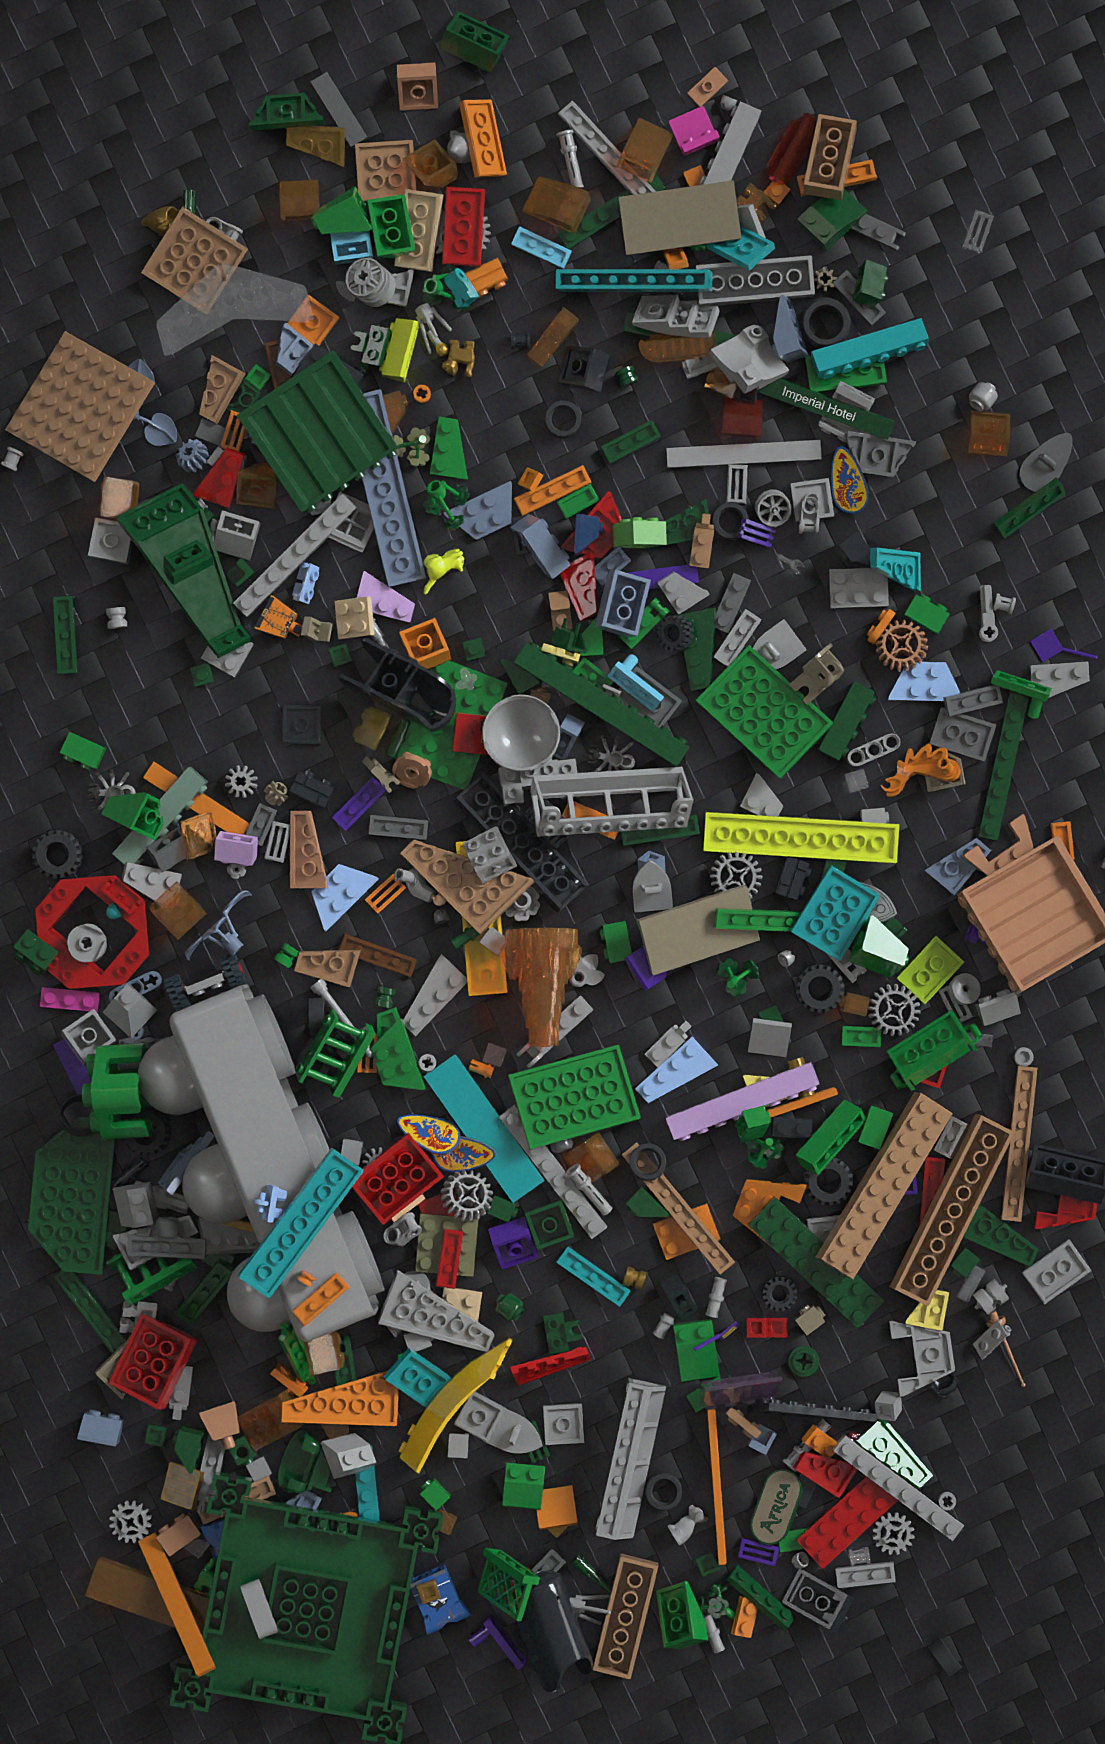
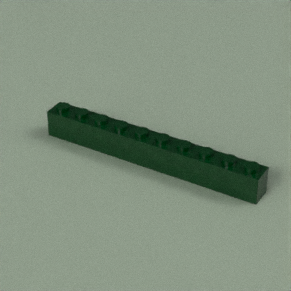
M525 643L513 662L514 664L675 767L679 765L689 749V746L686 745L688 741L680 736H677V738L670 735L671 730L663 725L659 728L654 724V719L647 715L642 717L638 714L639 710L629 704L628 707L623 705L621 698L614 694L609 696L605 693L606 689L599 684L592 685L589 683L590 679L582 673L579 676L573 673L574 668L566 663H563V665L556 662L557 657L549 652L545 655L540 651L541 647L535 643Z

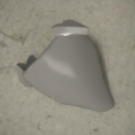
M456 130L450 131L451 139L447 147L450 159L458 164L471 162L466 134Z

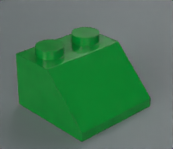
M506 1463L502 1506L541 1510L545 1466Z

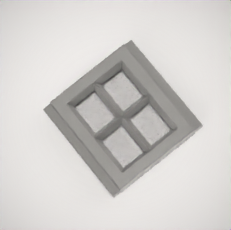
M339 492L336 500L344 493ZM344 494L357 509L329 538L363 553L374 530L369 505Z

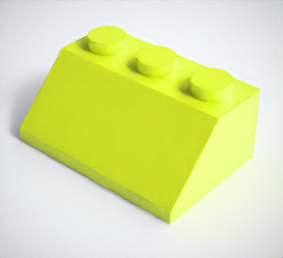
M396 318L395 323H391L390 326L392 336L390 342L388 341L385 352L387 353L386 359L383 360L379 371H382V377L405 383L419 324L415 320Z

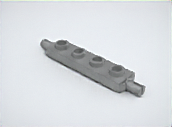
M208 1434L200 1471L205 1473L198 1496L199 1505L197 1512L205 1514L209 1494L215 1495L216 1491L211 1490L213 1472L221 1471L225 1453L221 1439L213 1441L210 1434Z

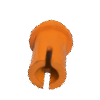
M472 1059L468 1071L481 1074L484 1078H491L494 1067L491 1064L487 1065Z

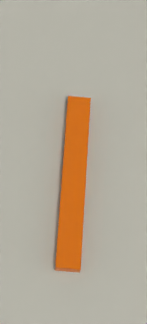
M714 1407L707 1408L717 1552L718 1563L723 1565L727 1562L716 1411Z
M153 1533L138 1542L196 1675L200 1677L216 1669L166 1553L156 1538L157 1534Z

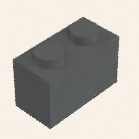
M179 827L146 847L153 863L161 872L170 869L173 865L194 853L190 841L186 840V834Z

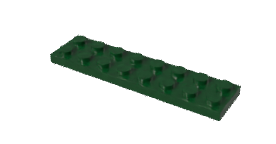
M775 1196L748 1223L762 1239L857 1328L884 1302L857 1274L854 1279L848 1278L817 1259L816 1255L823 1242Z

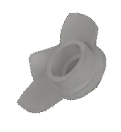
M574 953L569 960L571 970L569 981L573 986L595 985L604 978L605 974L596 970L598 966V956L596 954L587 955L583 959L578 953ZM577 973L582 975L580 981H576L574 978Z

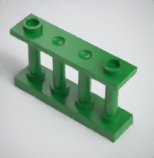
M332 1009L329 1015L325 1016L323 1026L303 1061L297 1065L295 1072L298 1081L303 1083L306 1076L329 1084L332 1095L339 1098L376 1033L372 1025L367 1023L364 1024L363 1028L357 1029L338 1021L337 1013ZM333 1028L356 1036L354 1044L348 1045L329 1037ZM324 1044L347 1052V1056L344 1060L338 1061L321 1054L320 1051ZM315 1060L338 1068V1072L335 1076L329 1077L312 1070L311 1067Z
M122 1253L112 1256L107 1261V1264L113 1271L118 1269L127 1287L126 1291L122 1293L123 1298L131 1306L197 1269L196 1262L192 1258H177V1263L168 1266L164 1257H155L161 1269L160 1272L151 1276L145 1263L138 1266L144 1278L143 1282L138 1285L133 1284L125 1267L127 1263Z

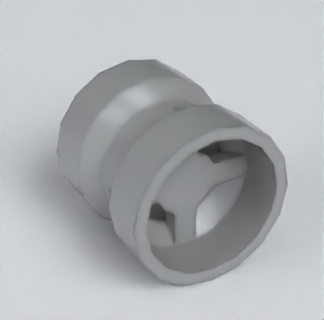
M125 607L106 609L107 616L111 619L108 622V629L127 627V621L123 619L126 614Z

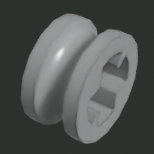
M943 1492L938 1498V1503L942 1509L951 1510L956 1505V1498L950 1492ZM945 1496L946 1498L950 1496V1501L952 1502L951 1505L947 1504V1506H944V1501L942 1499Z

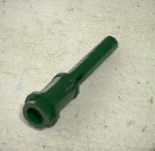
M577 1555L571 1562L573 1568H577L587 1579L591 1578L610 1595L612 1586L596 1573V1569L584 1560V1556Z

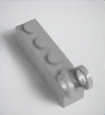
M580 995L516 1055L519 1057L527 1051L533 1058L526 1065L530 1068L593 1011V1008Z

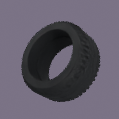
M819 298L812 301L806 306L800 318V330L804 340L816 349L844 342L851 328V318L847 308L838 300L832 298ZM828 308L839 315L842 326L836 337L824 340L816 337L811 332L809 319L816 310Z

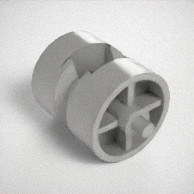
M995 1279L991 1280L986 1284L985 1290L979 1289L973 1294L977 1301L976 1310L983 1308L987 1315L996 1309V1304L1001 1305L1009 1299L1005 1293V1288L1008 1286L1006 1284L1003 1286L999 1285Z

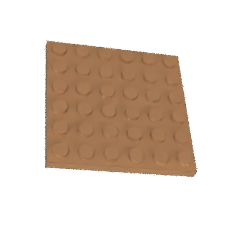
M65 331L5 430L95 482L155 382Z

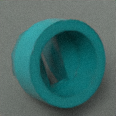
M115 902L108 906L106 914L110 919H117L123 916Z

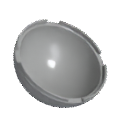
M514 695L498 702L488 713L483 725V742L490 757L501 767L515 772L532 771L546 764L556 752L560 740V726L553 710L542 700L529 695Z

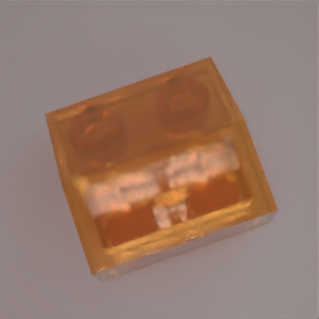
M104 477V481L101 484L102 501L99 505L101 516L117 520L116 516L138 506L140 483Z

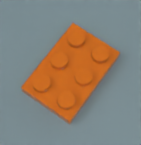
M707 1203L693 1208V1212L716 1240L719 1241L720 1237ZM672 1216L669 1219L653 1223L666 1260L698 1249Z

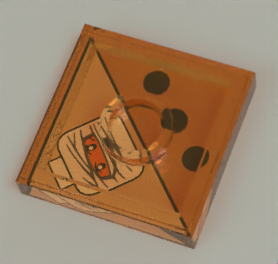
M205 812L181 821L187 859H193L215 851L216 831L213 812Z

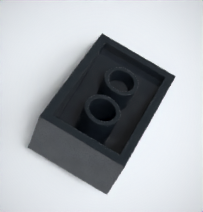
M799 1569L782 1603L827 1629L837 1632L855 1598L807 1571Z

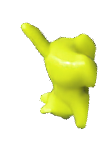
M453 549L446 552L442 557L432 554L424 559L423 565L426 567L430 578L424 588L425 595L436 580L441 578L450 569H458L463 572L464 557L461 556L463 554L462 551Z

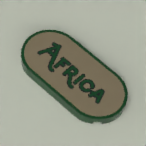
M776 1470L765 1480L751 1519V1531L754 1537L763 1544L773 1545L779 1543L786 1538L803 1493L800 1478L791 1470Z

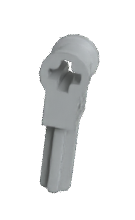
M983 585L980 586L982 614L979 636L984 642H991L998 636V629L995 626L991 586ZM987 628H989L990 631H993V634L990 636V638H988V635L984 634Z

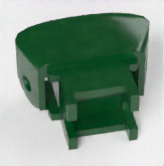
M305 1430L297 1431L288 1442L278 1469L279 1485L284 1492L303 1493L306 1489L311 1490L312 1486L331 1492L330 1485L327 1483L331 1470L326 1456L322 1452L321 1444Z

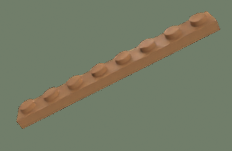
M1017 1066L1010 1128L1015 1133L1008 1147L1001 1212L1002 1220L1021 1222L1037 1077V1068Z
M635 1143L622 1154L629 1165L631 1153L639 1146L638 1143ZM642 1152L637 1157V1167L643 1173L649 1174L657 1170V1166L645 1152ZM663 1174L652 1181L643 1180L720 1275L735 1263Z

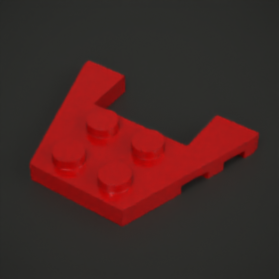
M1060 1195L1057 1214L1037 1211L1034 1229L1093 1220L1096 1217L1097 1203Z

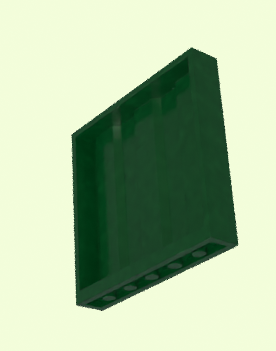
M334 350L237 415L301 513L305 511L307 513L312 512L317 508L316 504L322 500L325 503L333 497V492L339 490V492L349 487L348 482L353 479L358 481L365 476L364 472L369 468L374 470L379 467L382 459L387 457L389 460L398 454L396 450L399 447Z

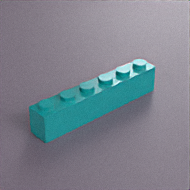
M922 318L814 350L811 353V361L818 379H828L840 372L848 373L853 368H864L876 361L884 362L896 355L900 357L909 351L923 350L928 346L929 337Z

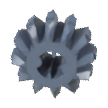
M189 439L187 444L183 443V447L178 448L179 453L175 455L177 463L187 472L192 471L195 473L198 468L202 469L203 464H208L206 459L210 457L207 447L197 439L194 441Z

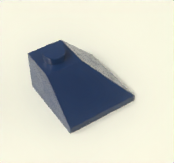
M576 514L574 556H579L598 539L599 534L603 533V522H599L600 517Z

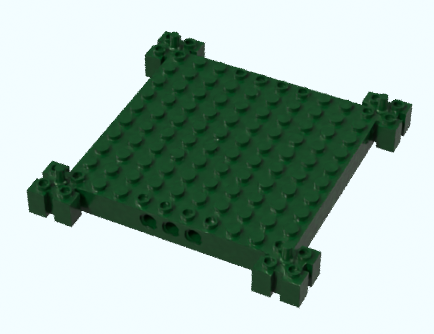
M214 1471L211 1490L216 1492L215 1495L209 1494L206 1513L222 1516V1511L226 1510L202 1637L216 1669L198 1677L196 1672L192 1671V1665L177 1663L174 1682L179 1683V1686H172L169 1705L185 1708L186 1703H192L193 1710L208 1712L211 1693L363 1719L361 1738L363 1740L377 1742L378 1736L384 1737V1743L400 1744L403 1729L402 1726L398 1725V1722H405L407 1704L391 1700L390 1706H388L418 1545H420L422 1552L437 1554L439 1536L434 1533L435 1530L441 1531L444 1517L443 1512L427 1510V1514L422 1515L420 1514V1508L404 1505L402 1524L404 1525L250 1498L252 1478L237 1475L236 1481L228 1480L229 1474ZM257 1579L260 1580L278 1630L277 1633L261 1639L258 1637L240 1587Z

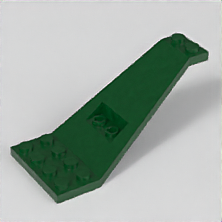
M183 483L116 516L119 525L141 551L217 658L251 642L250 635L240 624L204 510Z

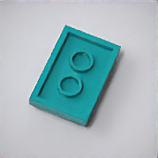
M741 225V239L706 244L707 249L748 271L775 249L772 241Z
M410 1348L404 1352L384 1375L386 1381L426 1408L451 1380L448 1374Z

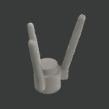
M425 303L416 308L415 312L418 315L416 319L419 323L427 352L431 354L423 322L428 324L434 337L438 335L431 323L434 319L433 315L448 331L452 329L434 307L430 308L429 304Z
M609 1594L576 1595V1598L570 1597L576 1617L601 1625L600 1621L581 1613H584L586 1610L611 1614L610 1610L585 1606L586 1602L582 1601L609 1598Z

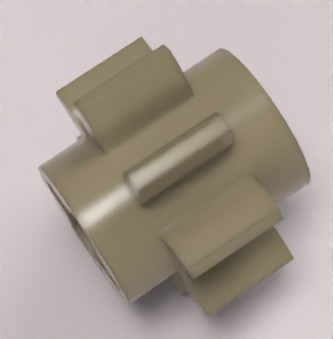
M823 267L821 273L815 272L816 276H818V278H814V283L817 282L818 284L817 290L821 287L826 292L827 287L834 288L831 282L835 281L837 277H832L833 270L828 272ZM823 275L826 276V279H829L827 284L820 280Z
M272 781L263 790L266 792V801L271 805L277 804L280 806L289 797L286 795V786L281 782L275 783Z

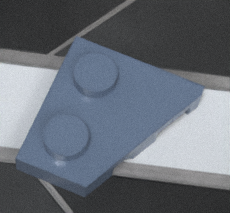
M287 323L282 327L276 365L291 376L305 359L313 344Z

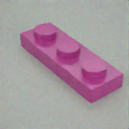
M42 987L40 1007L91 1011L94 1009L98 1012L100 993Z

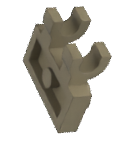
M366 756L362 760L363 764L379 779L380 784L389 793L392 791L389 787L391 781H394L397 785L400 783L375 758L371 761Z

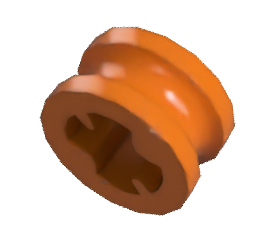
M418 385L413 392L415 400L420 403L427 402L431 396L430 389L426 385ZM419 389L428 392V394H425L426 398L417 397L416 394L419 393Z
M301 1270V1275L296 1278L305 1285L312 1287V1281H315L316 1278L305 1270Z

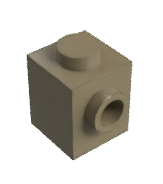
M806 1305L799 1310L800 1314L794 1318L804 1333L809 1335L825 1322L823 1317L826 1315L819 1306L815 1308L813 1305L810 1307Z

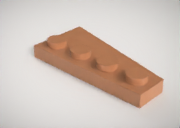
M291 811L290 888H329L311 811Z

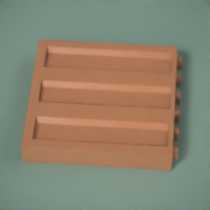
M1058 835L957 894L959 904L967 910L970 922L976 925L979 930L978 935L980 939L988 945L989 954L997 960L999 971L1007 977L1010 989L1016 992V994L1021 993L1105 943V912Z

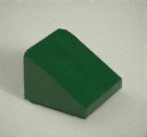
M776 1005L759 1012V1016L763 1020L784 1022Z

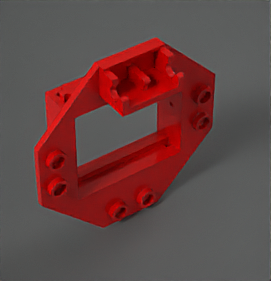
M116 875L62 879L35 909L38 937L59 952L47 970L69 989L123 985L149 956L145 900ZM87 887L106 904L111 905L115 902L122 912V917L138 930V933L105 971L94 962L83 963L76 960L68 949L67 939L53 928Z

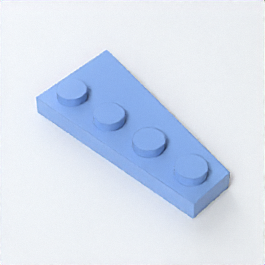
M691 1037L635 1089L649 1103L718 1066V1064Z

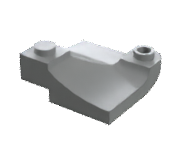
M751 325L743 329L740 334L712 348L709 352L731 383L735 381L744 394L755 388L758 390L787 375L789 369L780 357L775 355L769 343V336L758 325Z

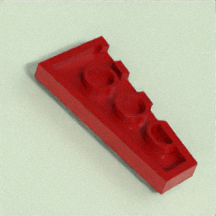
M578 1347L569 1352L519 1364L510 1368L519 1386L587 1362L591 1358L586 1347Z

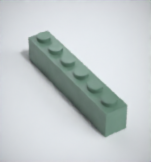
M188 767L160 799L161 807H159L160 816L163 817L164 824L156 840L169 832L167 828L172 823L175 825L182 818L180 815L184 809L189 810L195 803L193 801L197 794L201 796L207 789L205 785L208 781L192 767ZM133 830L112 854L124 865L125 862L140 865L144 861L142 858L146 852L149 854L146 847L155 841Z

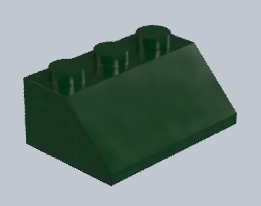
M458 11L445 29L439 48L491 73L510 36Z
M183 1424L175 1432L172 1443L175 1444L174 1450L188 1473L193 1474L198 1466L207 1429Z

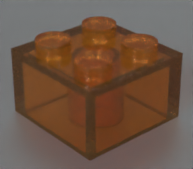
M178 881L149 906L153 915L178 940L207 914L203 907Z

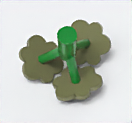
M412 428L411 434L407 436L410 442L403 443V438H399L398 435L393 436L399 447L396 450L397 456L402 457L406 447L410 446L413 449L416 448V450H411L407 456V460L410 461L412 466H423L429 460V455L420 450L430 440L425 429Z

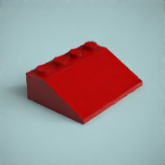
M408 1132L365 1166L363 1173L352 1187L384 1225L444 1176Z
M141 1313L109 1384L156 1409H165L198 1338Z

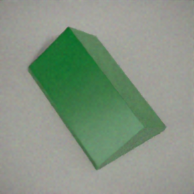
M405 194L367 200L377 257L395 259L414 252L415 245Z

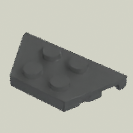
M845 430L849 451L857 460L863 473L894 477L899 470V466L907 458V453L916 444V441L891 437L886 440L871 434Z

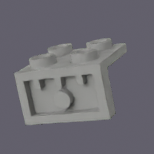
M496 826L463 843L466 853L482 883L517 866Z

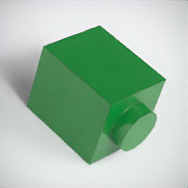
M435 1478L432 1481L428 1479L420 1487L422 1489L420 1495L436 1511L450 1498V1494Z

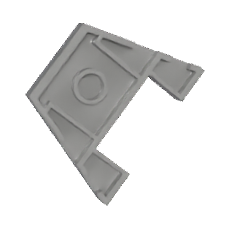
M894 1321L889 1322L891 1339L912 1337L917 1377L898 1379L900 1397L955 1371L950 1332Z

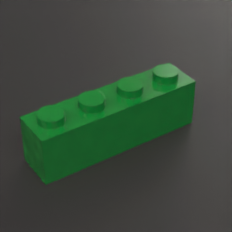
M843 1100L829 1118L823 1122L821 1127L812 1134L807 1143L799 1149L796 1157L800 1165L819 1175L866 1121L862 1109Z

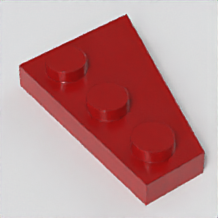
M227 447L193 493V496L229 508L245 453Z
M802 1451L792 1467L838 1498H840L858 1470L847 1461Z

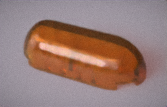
M712 332L710 338L654 333L650 335L649 339L645 341L640 340L639 349L647 360L657 363L703 358L709 355L710 350L715 347L716 336L714 332Z

